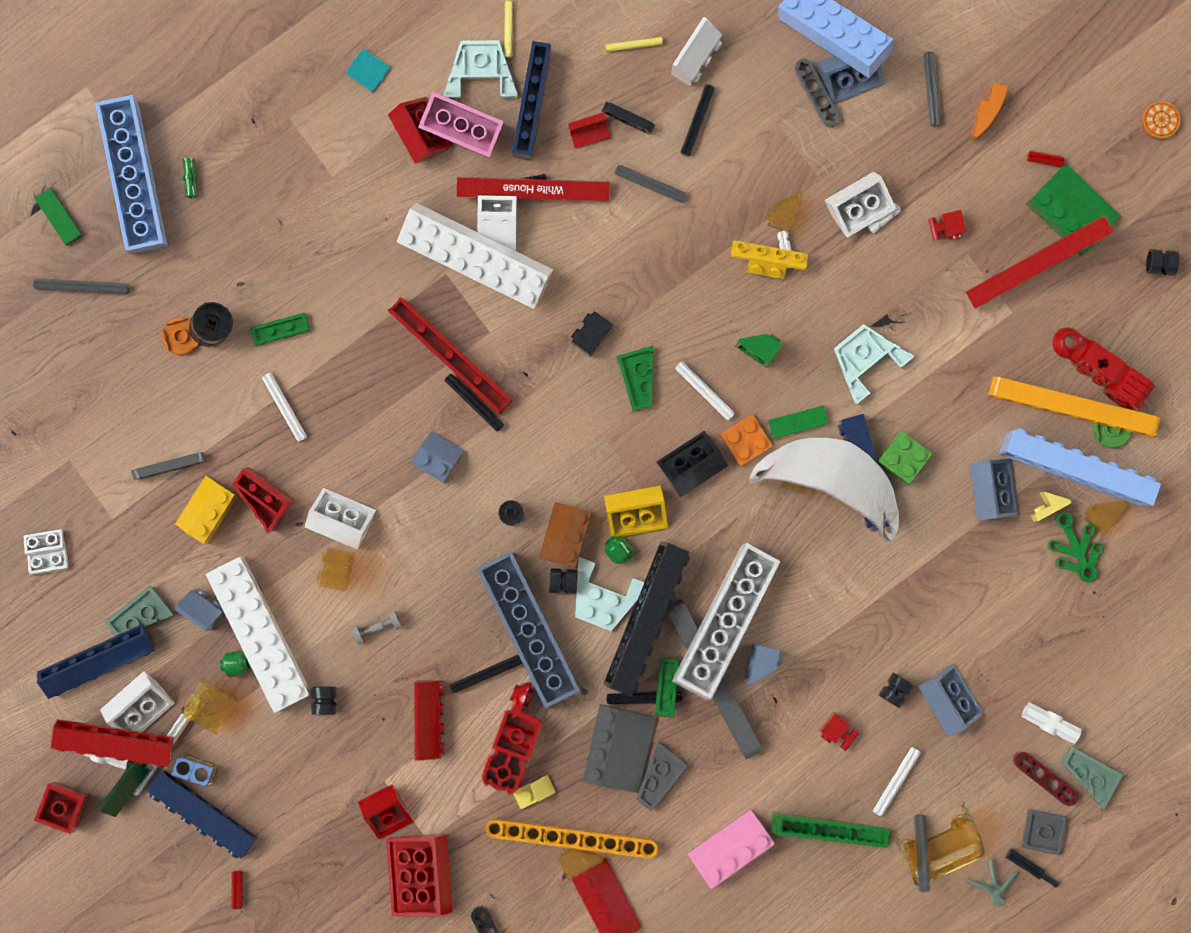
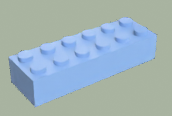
M784 0L778 6L779 20L868 78L893 52V38L834 0Z

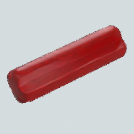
M1029 151L1027 161L1061 168L1065 163V157Z
M236 870L231 873V908L238 910L242 908L243 872Z

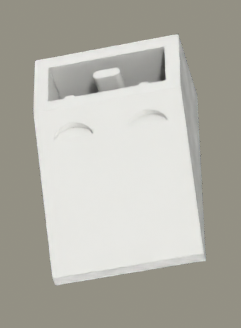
M478 196V233L515 251L517 197Z

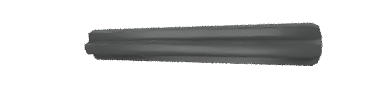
M928 51L924 53L930 125L939 126L941 124L935 53Z
M618 165L615 170L617 176L683 203L686 198L685 192L622 165Z
M919 814L914 816L918 890L920 892H929L930 877L926 817Z

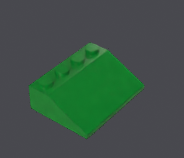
M1066 163L1026 203L1061 238L1104 215L1110 226L1120 216L1110 204ZM1094 244L1077 253L1080 256L1084 255Z

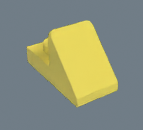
M1040 492L1047 506L1045 507L1043 504L1035 508V513L1030 516L1034 522H1037L1072 502L1064 497Z
M547 774L520 787L513 794L520 809H523L535 802L542 801L556 791Z

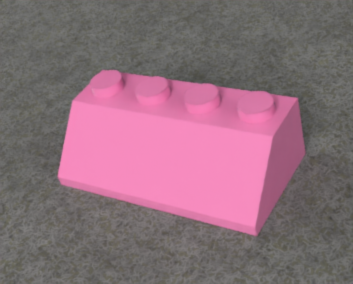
M432 92L418 128L490 157L504 121Z
M750 809L693 849L688 855L712 889L775 845V843Z

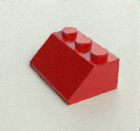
M427 97L399 103L388 114L415 164L427 161L453 146L451 141L418 128L429 102Z

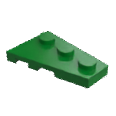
M653 346L617 356L633 411L651 406Z

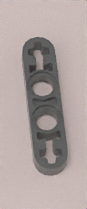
M800 59L797 61L794 69L796 76L823 125L826 127L835 126L839 120L838 111L812 63L807 59ZM800 64L808 67L806 69L808 77L805 80L803 79L806 76L803 70L799 71ZM814 80L818 86L816 89L811 90L807 87V82ZM824 97L827 101L826 105L819 106L816 103V98ZM828 106H830V108L828 109L829 115L835 116L833 122H831L830 120H826V111H824L823 113L821 112L828 108Z
M204 452L133 469L131 473L133 480H139L202 464L206 460Z

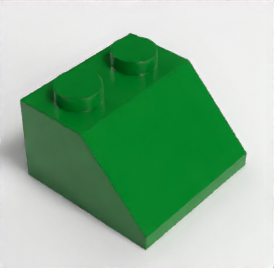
M762 334L740 338L735 347L766 368L782 344L779 343L780 339L775 335Z

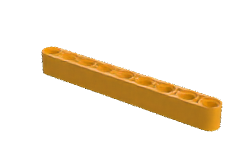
M992 377L988 396L1149 437L1157 436L1161 419L1157 416L1001 377Z
M499 818L491 819L486 826L487 835L497 839L642 858H652L658 851L656 842L653 839ZM493 823L498 824L500 831L493 833L490 830V825ZM517 826L520 833L518 835H511L509 828ZM529 829H537L539 835L536 838L530 837L528 835ZM555 831L558 834V838L550 840L547 837V833ZM570 833L575 834L577 841L574 843L568 842L566 839L567 835ZM588 836L596 838L597 841L594 845L586 843L585 840ZM609 838L614 839L616 842L612 848H608L605 845V841ZM627 841H632L635 843V847L633 850H626L624 844ZM650 843L654 845V850L651 853H646L643 850L645 844Z

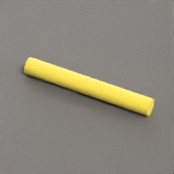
M505 1L504 57L506 59L512 58V1Z
M662 37L606 44L605 46L606 52L663 45Z

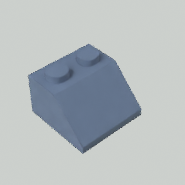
M431 431L410 463L445 484L463 455L464 450Z
M191 589L174 608L204 631L214 630L225 614L220 603L216 600L213 602L207 598L208 594L201 589Z

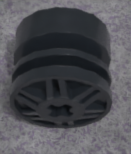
M204 303L196 309L190 319V335L201 346H218L224 342L232 330V315L228 308L220 303ZM208 323L209 325L214 326L212 330L210 328H206V325Z

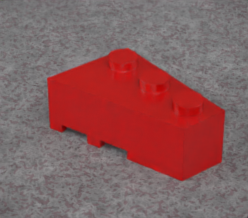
M250 467L243 468L232 483L244 502L254 512V516L262 523L267 534L276 529L295 501Z

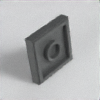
M1028 809L1021 847L1061 855L1067 817Z

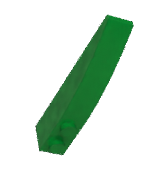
M773 812L770 832L782 836L887 848L890 829Z

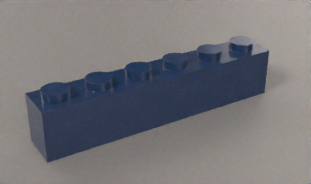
M532 41L512 150L513 157L532 160L552 51L551 44Z
M864 414L840 420V425H838L840 436H843L845 441L859 447L878 464ZM864 517L867 529L870 528L871 531L879 530L875 523L869 518ZM888 522L884 523V528L890 526Z
M144 624L138 625L37 671V684L48 699L60 696L72 688H77L83 683L95 680L105 673L112 672L116 668L149 655L155 651L154 640Z
M165 770L157 775L147 789V792L150 793V798L156 802L161 801L166 805L165 808L171 813L176 812L181 815L182 821L189 825L192 823L197 827L196 830L200 834L213 838L212 842L219 847L224 846L229 850L228 853L236 859L238 857L242 859L258 838Z

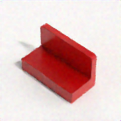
M604 112L568 123V129L575 149L610 138Z

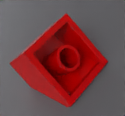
M393 784L358 801L363 819L379 840L413 823L400 794Z

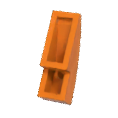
M996 83L990 86L987 101L981 100L978 104L970 141H975L994 120L1005 99L1008 86Z

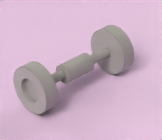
M395 610L389 612L391 620L371 625L369 629L362 632L358 625L353 626L352 632L357 644L364 643L362 635L385 629L384 626L393 623L396 630L402 628L397 612Z

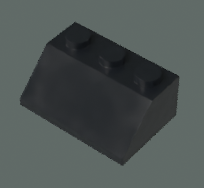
M705 431L657 461L658 466L680 497L728 467L721 451Z

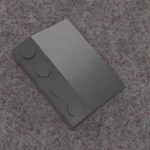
M600 704L582 782L639 793L656 717Z

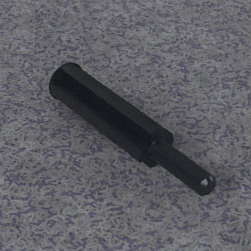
M1012 848L1007 852L1005 858L1039 880L1042 878L1052 886L1058 887L1059 882L1046 875L1043 869L1012 850Z

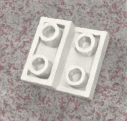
M62 529L23 536L30 576L69 570Z

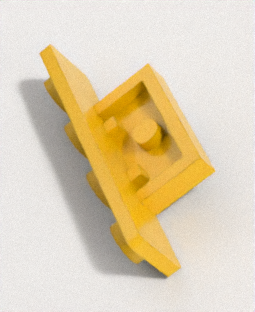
M735 240L732 243L731 257L749 260L746 273L784 279L787 267L806 270L807 253Z

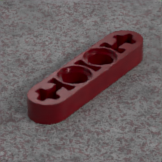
M1021 751L1014 755V765L1066 806L1076 804L1078 795L1075 790L1031 755ZM1026 756L1025 761L1032 765L1030 767L1024 764L1019 765L1020 760L1018 758ZM1036 767H1040L1043 771L1040 778L1033 776V770ZM1052 779L1058 782V787L1055 790L1048 788V782ZM1063 790L1065 793H1072V800H1066L1065 802L1066 797L1059 792Z

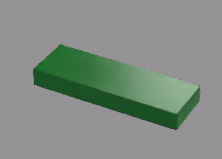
M48 188L34 198L66 246L83 236L51 188Z
M304 312L250 327L254 346H259L310 332V327Z
M824 405L768 420L772 439L829 424Z
M660 658L655 716L674 718L677 684L672 682L679 668L680 660Z

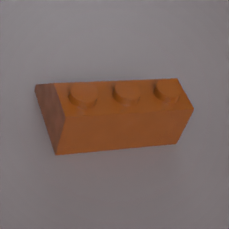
M555 502L539 558L576 568L592 512Z

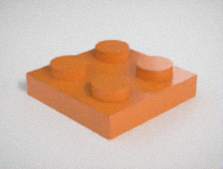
M753 414L720 434L740 467L773 446Z

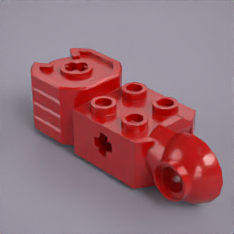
M1064 327L1054 334L1052 347L1058 356L1071 360V364L1077 367L1076 370L1082 375L1087 374L1090 376L1092 382L1096 385L1106 386L1103 390L1104 395L1120 407L1133 411L1141 409L1142 404L1145 403L1155 388V384L1151 380L1128 366L1127 363L1097 342L1086 339L1074 328ZM1066 338H1070L1073 341L1072 347H1068L1065 344Z
M532 682L515 685L510 698L513 705L511 710H506L492 746L495 752L488 757L481 776L485 786L490 784L496 790L507 791L508 795L520 788L527 769L525 761L530 760L543 725L539 718L522 712L523 707L528 708L534 693V690L530 689ZM507 768L509 775L501 776L500 769Z

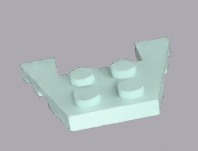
M499 40L460 42L443 96L449 99H461V79H500V98H518Z
M864 324L833 349L855 404H858L870 394L858 377L885 354H888L899 368L903 367L914 357L911 353L904 351L898 345L888 341Z
M579 557L575 617L612 631L637 601L644 582L633 578L626 596L612 592L588 582L595 563Z

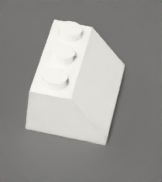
M702 18L672 66L671 74L689 86L693 82H698L702 75L701 69L703 66L707 67L712 60L710 55L714 50L717 52L722 44V34L707 18Z
M875 172L870 173L824 200L833 219L846 237L853 235L896 210L882 177Z
M323 488L308 512L305 528L358 550L376 510Z
M143 671L101 708L100 711L106 723L112 728L143 732L175 703L158 682Z

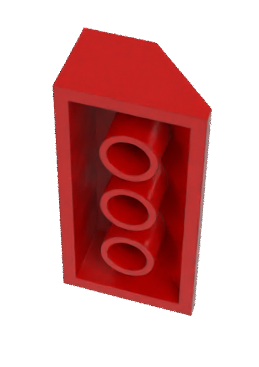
M417 680L414 682L415 761L440 759L441 754L445 753V744L441 742V735H444V723H441V715H444V704H441V696H444V684H440V680Z
M606 857L571 875V880L599 933H635L642 927Z

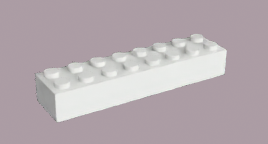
M415 203L409 209L397 239L398 243L533 309L540 302L554 270L418 203Z
M748 543L741 545L672 682L705 700L712 698L780 563L779 560Z
M238 557L205 574L273 712H278L311 695V690L245 558Z

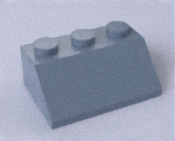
M836 56L817 62L821 80L833 104L885 84L881 65L868 78Z
M1011 459L970 463V474L973 481V494L976 503L975 511L978 521L1019 516Z
M753 643L744 681L754 684L775 671L777 666H781L783 655L780 654L781 650Z
M954 664L941 670L918 686L948 737L967 729L984 714Z

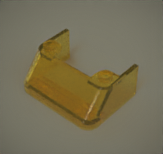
M965 803L961 804L963 814L956 815L952 819L951 829L927 839L930 882L981 858L985 853L979 827ZM896 834L894 839L898 851L914 884L918 886L916 842L910 839L901 842Z

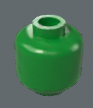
M614 535L604 544V552L613 563L619 564L622 562L625 564L631 559L633 547L623 536Z
M242 651L227 652L224 654L223 660H220V669L228 677L243 676L250 669V663Z

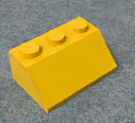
M205 476L175 525L201 543L208 544L238 495L210 477Z
M661 485L604 496L611 537L614 535L625 537L668 529Z

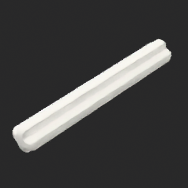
M680 362L675 369L726 420H730L734 416V411L684 362Z
M267 373L262 379L298 442L305 440L307 435L273 375Z
M910 748L873 809V812L878 816L882 817L918 759L920 751L916 748Z

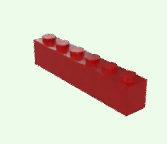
M57 719L52 730L50 749H56L59 752L70 751L79 755L89 754L95 755L98 758L109 757L115 758L118 761L129 760L137 764L148 763L154 764L157 767L169 766L174 737Z

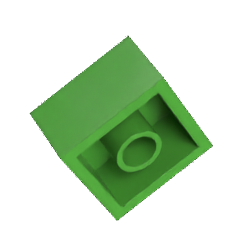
M901 430L883 451L877 462L879 466L904 485H909L931 457L932 453Z

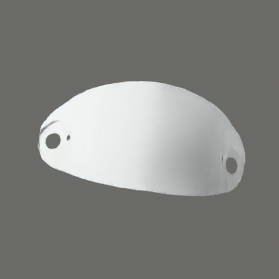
M806 438L793 441L762 459L755 466L749 478L750 483L754 484L762 479L771 478L824 490L869 518L878 526L883 539L887 542L894 540L898 531L899 511L894 490L888 477L867 453L851 442L833 438ZM766 470L760 477L756 476L758 472ZM885 522H888L890 525L891 533L884 529Z

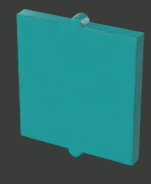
M363 48L356 59L352 60L353 63L345 74L370 92H373L378 84L383 82V77L390 67Z

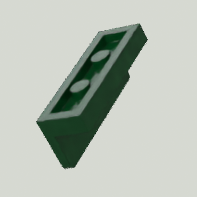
M132 761L102 802L99 811L116 817L150 769L145 764H137Z

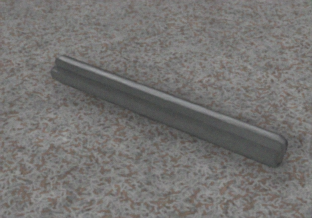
M34 279L33 284L37 290L128 294L129 285L126 283Z

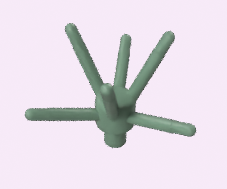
M990 859L989 866L993 885L990 887L983 878L980 879L983 885L967 879V883L990 893L993 905L998 907L1001 904L1005 905L1003 892L1018 875V872L1012 873L1002 886L996 883L993 861Z

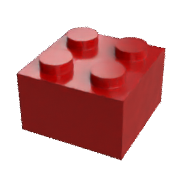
M57 782L48 783L33 821L67 834H72L77 830L90 795Z

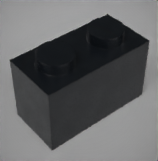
M595 311L585 316L582 321L584 323L580 330L577 328L571 336L573 339L571 341L572 344L589 357H591L613 327L612 323Z

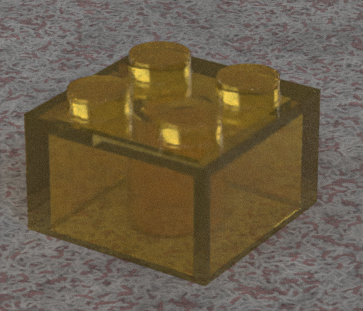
M327 548V551H324L321 562L324 563L323 570H320L317 581L320 582L319 586L342 591L347 590L355 553Z
M201 678L182 707L181 712L184 717L217 735L238 701L234 695Z

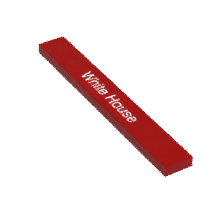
M457 177V197L516 196L517 199L609 201L610 182Z

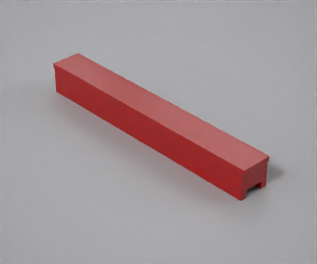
M1104 215L967 290L966 294L975 309L1114 232Z
M401 296L387 310L499 415L513 402L511 398Z

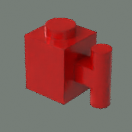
M961 210L942 214L939 217V224H937L935 217L928 219L933 241L941 239L939 232L942 231L944 238H950L951 241L961 239L962 235L967 232Z
M834 712L819 729L823 733L820 737L829 744L831 741L837 743L840 738L843 739L844 742L840 745V748L845 752L860 733L853 729L848 734L846 731L850 725Z

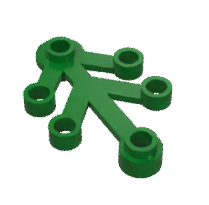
M1066 512L1060 513L1056 517V524L1063 528L1072 548L1060 544L1057 540L1049 541L1047 547L1050 551H1059L1077 558L1079 565L1070 563L1063 557L1058 558L1055 565L1059 569H1068L1078 573L1080 580L1083 582H1093L1098 575L1095 564L1099 553L1103 551V545L1100 542H1093L1091 544L1090 550L1092 553L1088 562L1084 554L1091 536L1095 533V527L1091 524L1083 526V536L1079 544L1071 527L1073 522L1072 516ZM1061 517L1066 518L1065 524L1060 522ZM1087 527L1092 529L1090 534L1086 532ZM1052 542L1057 544L1056 549L1051 548ZM1095 544L1099 545V551L1094 550ZM1060 560H1064L1065 565L1063 567L1059 565ZM1086 569L1090 571V575L1088 577L1084 574Z

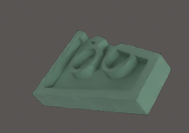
M149 585L104 623L116 636L138 625L144 624L146 627L175 614L154 588Z
M1070 746L1061 763L1094 800L1105 809L1123 775Z

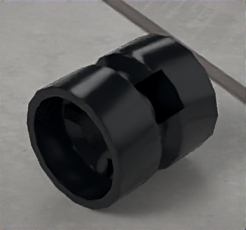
M1150 249L1146 258V273L1158 275L1162 272L1163 275L1175 276L1179 268V252L1167 250L1163 253L1162 250Z
M508 500L500 506L498 515L504 524L515 526L522 522L524 510L518 502Z
M551 568L549 593H561L563 590L565 594H576L578 570L567 569L563 572L562 569Z
M892 672L887 680L888 686H884L878 695L900 709L905 701L904 696L909 695L914 685Z
M311 687V698L314 699V702L311 703V715L336 714V703L333 700L336 698L337 687Z

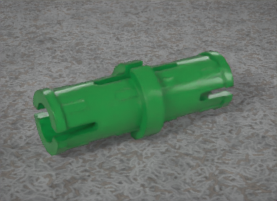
M194 158L182 159L184 170L182 180L185 183L186 198L198 196L196 188L198 176L195 175Z

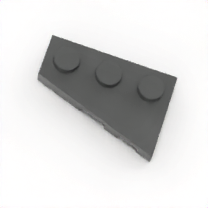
M657 742L637 796V800L650 811L656 807L688 767L660 742Z

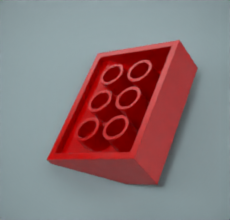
M447 834L386 838L392 916L441 917L453 913Z

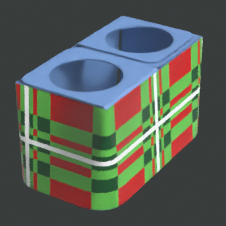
M183 754L178 756L172 775L207 787L214 781L217 766L206 760ZM187 762L190 766L189 773L186 775L178 774L176 770L178 763ZM198 768H205L208 771V778L203 782L195 778V771Z

